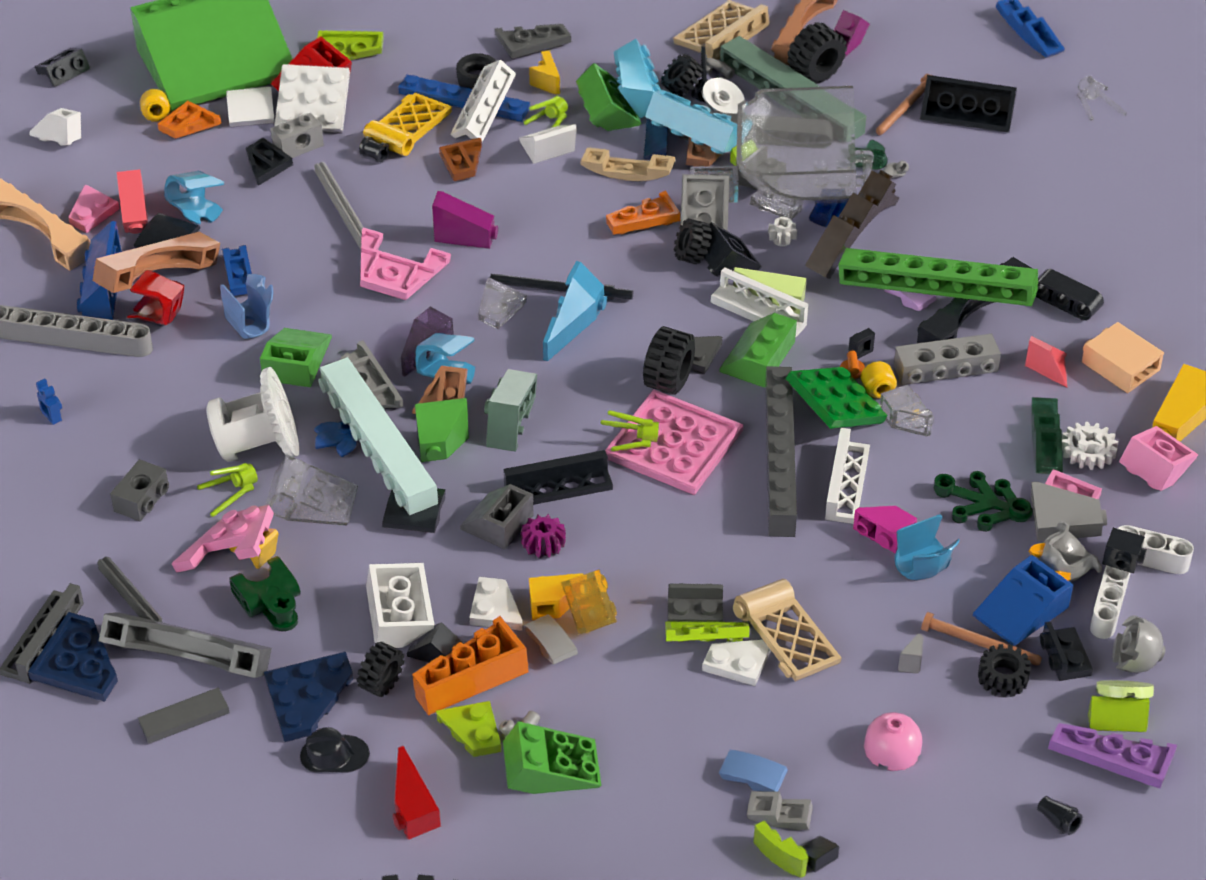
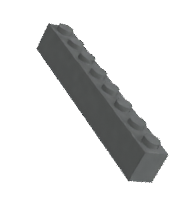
M766 367L765 402L769 537H795L797 502L793 387L786 380L787 375L792 371V367Z

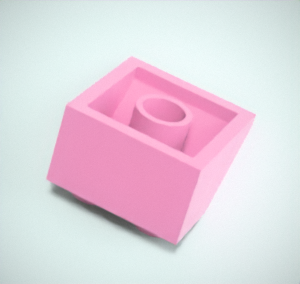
M1155 426L1131 438L1119 463L1124 465L1128 472L1138 475L1147 481L1151 488L1162 491L1174 485L1195 461L1198 454Z

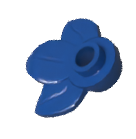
M343 421L323 422L314 428V431L318 433L315 439L316 449L335 446L338 454L344 457L357 446V441L352 436L350 426L348 424L345 425Z

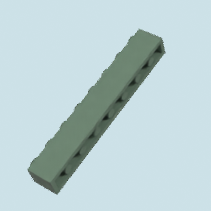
M738 36L721 46L720 61L734 69L736 75L805 119L829 121L834 128L833 137L845 145L865 134V114L743 37Z

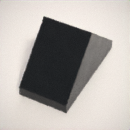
M440 622L434 625V629L413 641L406 654L407 657L430 663L440 655L447 656L453 651V646L463 642Z

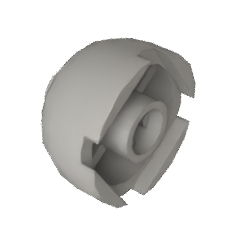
M1135 615L1129 616L1122 624L1126 626L1124 633H1118L1115 638L1113 662H1119V665L1115 667L1126 672H1147L1164 657L1165 646L1163 645V637L1161 631L1149 620Z

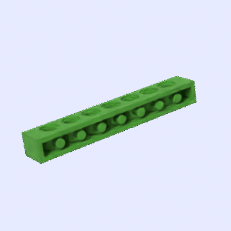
M846 248L839 262V282L843 285L1032 306L1038 290V269Z

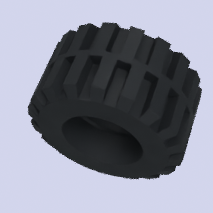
M815 22L813 25L809 24L795 36L794 41L790 44L787 61L793 70L815 84L822 83L825 79H830L843 64L842 61L845 59V52L847 51L846 41L822 22Z
M666 326L659 328L653 336L645 356L643 381L646 387L673 395L679 393L688 379L694 360L695 338L693 334Z

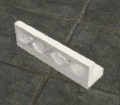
M498 60L484 66L450 134L454 138L466 134L471 139L481 137L483 142L516 75L503 61Z
M725 267L721 271L720 287L711 295V303L751 321L759 320L772 313L797 320L796 337L807 326L808 303ZM728 278L733 280L738 287L728 284ZM748 288L754 289L759 296L753 295ZM769 297L776 299V301L779 303V306L773 304ZM790 306L800 309V315L794 313Z
M840 428L826 504L825 520L854 524L855 510L860 508L870 445L850 442L851 429ZM848 451L861 452L863 455L853 459L848 454ZM854 468L859 474L850 478L845 472ZM850 486L856 493L847 497L842 490ZM847 505L853 511V514L839 513L837 511Z

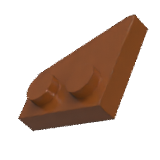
M481 137L439 147V154L453 181L476 176L482 149Z

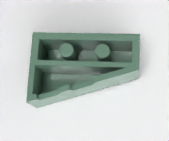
M508 369L503 378H499L497 388H493L491 398L485 402L484 413L488 414L486 447L516 452L518 448V434L522 435L524 431V426H520L522 419L529 417L536 397V373Z

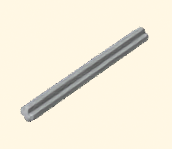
M316 163L314 165L316 175L361 250V235L364 227L326 163Z

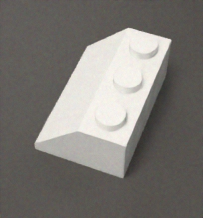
M424 563L369 564L366 589L375 643L382 641L395 648H404L434 629Z

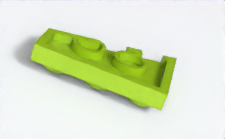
M318 30L317 38L322 36L350 60L382 54L383 32Z
M665 621L666 642L687 640L711 642L715 641V639H726V641L730 642L743 641V638L749 637V623Z

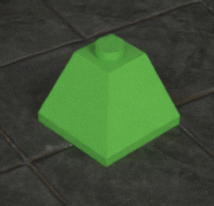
M466 398L415 404L417 439L421 462L447 459L469 439Z

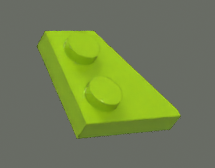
M490 701L436 710L437 721L440 724L444 723L451 730V735L458 742L464 744L465 749L473 757L502 752Z

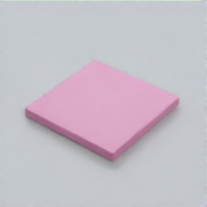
M653 389L633 416L653 419V422H659L658 442H651V447H638L613 452L611 448L614 446L642 441V439H637V430L622 428L605 451L609 461L695 495L742 433L743 424ZM628 421V422H627V423H632V424H638V423L631 422V421Z

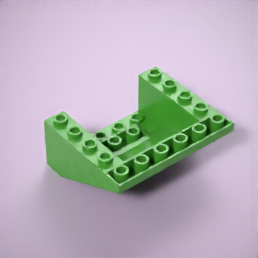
M156 0L130 7L137 51L159 90L166 94L171 111L176 110L187 101L194 104H202L206 101L226 97V91L252 89L271 84L282 71V65H288L293 59L269 0Z

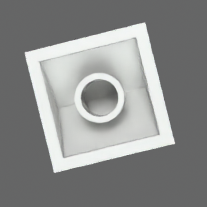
M559 125L519 137V140L531 161L535 164L574 152L576 125Z

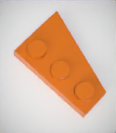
M666 190L660 192L659 197L651 200L648 197L642 200V204L637 207L627 206L606 215V223L613 235L626 234L629 231L639 229L646 230L650 227L670 225L673 222L681 221L680 211Z

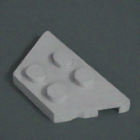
M363 340L357 343L355 351L351 354L346 353L340 358V360L349 358L383 408L403 407L402 397Z

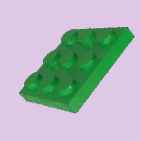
M844 367L790 371L786 377L791 386L830 429L884 423L888 416L881 409L880 404L868 395L865 388L858 384L851 376V373Z

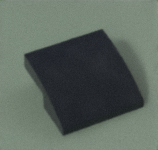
M158 213L144 227L133 246L139 248L199 232L201 227L197 224Z
M437 488V505L412 515L407 513L404 506L400 507L398 505L395 493L391 490L382 527L435 533L440 521V510L445 501L446 489Z

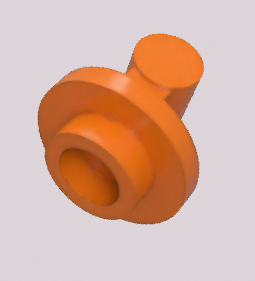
M849 351L847 353V360H844L840 367L846 368L851 373V376L856 379L861 377V372L865 365L857 359L855 351Z

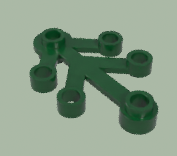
M973 471L970 474L969 484L973 488H978L980 493L956 486L954 477L949 474H939L934 479L933 489L939 497L946 498L953 495L975 502L966 506L958 505L953 508L952 520L956 523L966 522L968 516L991 509L1000 510V512L990 515L981 514L978 516L977 528L987 532L993 528V524L1010 519L1015 522H1026L1032 517L1033 509L1030 502L1024 498H1017L1010 488V482L1006 479L996 480L993 492L985 480V474L981 471ZM996 495L1003 496L1006 501L998 499Z

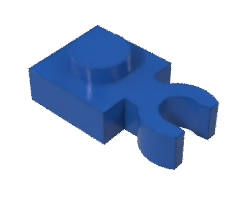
M45 378L36 382L41 412L53 425L62 421L60 413L62 404L55 395L53 386L48 387Z

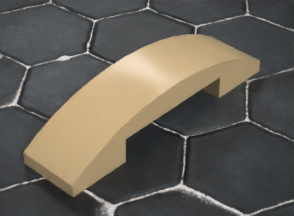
M588 147L581 159V165L595 173L626 181H648L665 177L670 174L675 162L674 156L655 154L652 155L650 161L610 157L609 150Z

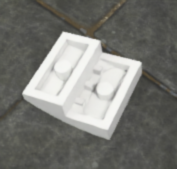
M271 87L226 91L230 127L275 123Z

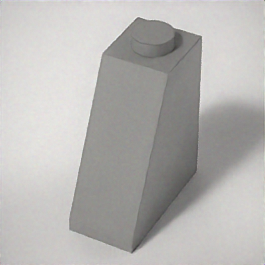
M1040 482L1031 483V500L1037 541H1044L1050 535L1059 532L1057 524L1061 521L1069 524L1068 532L1076 538L1102 536V528L1107 526L1106 510H1101L1099 499Z

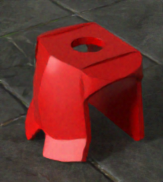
M146 270L130 289L131 292L144 296L133 308V311L136 313L130 314L126 318H139L161 325L170 324L181 308L184 285L151 270Z

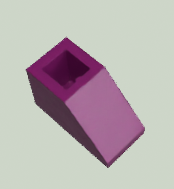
M843 10L834 31L846 41L847 51L845 54L847 56L861 44L870 23L862 17Z

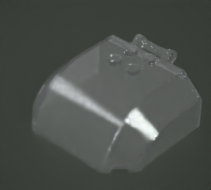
M852 85L761 89L755 93V98L749 102L743 100L738 104L736 164L743 177L764 194L792 203L848 202L852 193L857 194L856 187H862L871 173L872 163L874 162L873 152L870 150L855 151L854 88ZM856 162L863 164V175H856Z

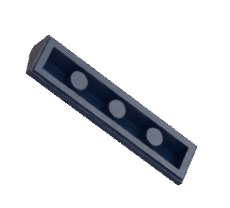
M649 118L646 120L643 160H651L653 154L667 156L669 128L666 126L658 127L652 124V120Z

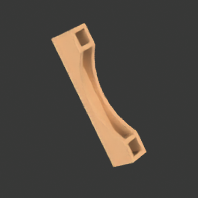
M0 178V219L20 221L40 230L51 242L55 261L69 271L84 263L85 251L89 250L90 239L76 231L70 224L60 220L56 214L47 211L40 203L37 204L31 200L27 194L18 191L11 183H7Z

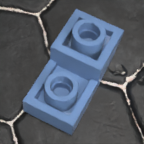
M730 749L719 774L723 780L748 783L754 791L778 792L788 769L786 766L772 760Z

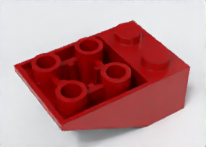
M320 36L304 46L288 65L349 68L351 72L352 61ZM281 72L271 82V85L278 91L280 87Z

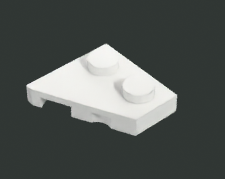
M479 577L469 617L470 625L490 627L493 625V620L501 616L512 630L522 631V618L505 579Z
M763 640L712 643L702 664V671L756 686L771 650Z

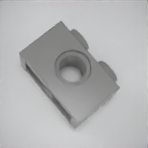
M311 112L270 128L272 144L292 158L324 146L322 124Z

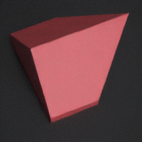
M1031 336L1025 366L1067 387L1065 363L1067 353Z

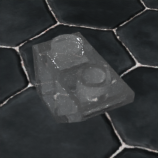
M908 384L881 393L880 406L888 415L885 420L891 428L926 437L931 435L934 416L923 405L919 395L914 393Z

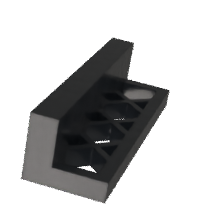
M605 450L503 469L504 486L511 484L532 493L533 505L613 490V483L608 472V456ZM603 476L605 482L595 484L590 480ZM569 482L579 484L576 488L571 489L565 486ZM542 487H550L553 489V491L549 493H543L539 490Z

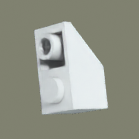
M64 108L47 114L30 130V136L39 137L41 141H56L59 145H71L72 142L81 138L80 112Z

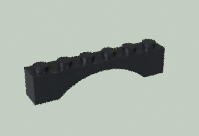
M1012 257L1005 263L1000 264L1006 266L1031 268L1030 266L1026 265L1025 263L1021 262L1015 257ZM954 298L944 308L938 309L933 316L920 323L917 329V344L957 338L959 327L971 313L996 302Z

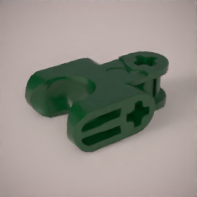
M279 556L267 560L269 576L262 581L248 580L242 573L229 577L231 592L249 617L252 618L263 613L272 627L278 631H289L296 627L298 615L295 611V597L299 596L301 591L296 578Z

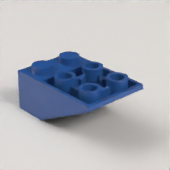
M1031 555L1012 568L973 612L972 616L1008 643L1015 646L1044 626L1045 622L1051 621L1069 608L1073 584Z

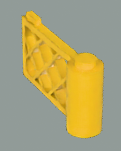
M418 93L408 94L401 100V104L379 122L372 120L367 123L363 129L364 137H372L373 141L378 143L385 142L389 145L390 151L407 156L412 151L416 141L452 113V106ZM415 102L421 103V105H413V104H414ZM431 110H440V112H431ZM427 111V113L416 114L415 112ZM411 112V114L409 115H400L401 113ZM420 120H430L428 122H419ZM414 121V123L403 124V122ZM389 123H399V125H389ZM410 130H417L414 134L408 132Z

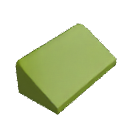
M1092 696L1088 710L1089 728L1096 731L1146 732L1150 700L1149 698L1137 699V697Z

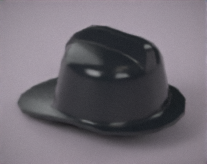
M324 727L317 729L306 738V744L301 749L300 760L302 765L312 772H350L362 768L368 762L370 752L369 747L362 739L356 736L342 735L334 728Z

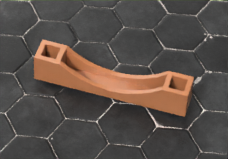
M800 0V3L795 5L792 16L789 15L785 28H781L779 38L775 39L772 44L774 58L786 65H790L787 61L789 58L787 54L795 36L800 33L807 22L814 16L834 8L838 0Z
M196 232L96 258L92 281L112 293L130 289L136 278L141 276L146 270L152 271L163 268L202 269L217 264L220 243L201 232Z

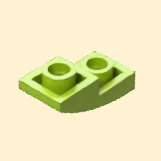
M765 820L754 826L753 843L781 869L799 878L806 876L808 855L801 845L798 846L792 837L782 841L779 833L775 829H771Z

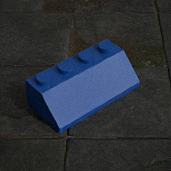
M111 221L90 241L89 250L85 251V262L87 265L82 268L84 282H80L81 298L77 299V311L82 313V316L114 319L117 292L112 293L92 280L96 258L122 252L116 221Z

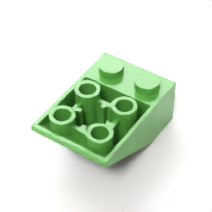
M283 328L267 341L260 357L261 372L263 369L271 367L281 383L311 388L331 341L332 334Z
M518 721L503 741L507 786L509 789L539 794L601 787L595 739Z

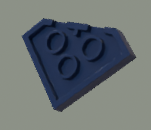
M72 612L67 613L28 671L30 680L103 702L106 701L118 682L117 674L110 662L104 643L99 641L100 635L94 619Z
M346 651L264 672L284 743L308 737L316 731L319 721L336 704L345 686L348 687L352 682L353 671Z

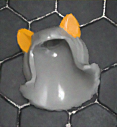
M1064 521L1057 524L1059 532L1050 535L1043 543L1034 544L1028 551L1069 582L1076 581L1091 569H1095L1098 573L1102 571L1098 558L1090 554L1078 539L1068 532L1069 524Z

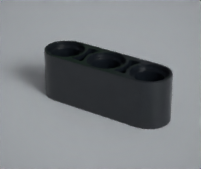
M1053 269L1045 270L1038 277V290L1035 297L1081 320H1089L1104 304L1103 296L1098 291Z

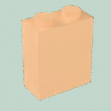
M1116 322L1084 344L1082 363L1126 393H1129L1160 371L1164 352L1119 322Z

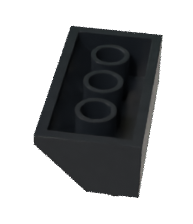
M927 75L920 120L1010 132L1017 87Z

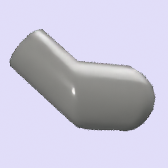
M713 58L706 59V73H711L715 69L727 79L733 77L735 71L726 63Z
M905 161L890 163L885 166L883 171L893 176L892 178H898L906 174L909 165Z
M529 711L521 722L537 725L540 716L534 711ZM505 720L500 724L499 730L502 732V737L506 738L516 725L512 720Z

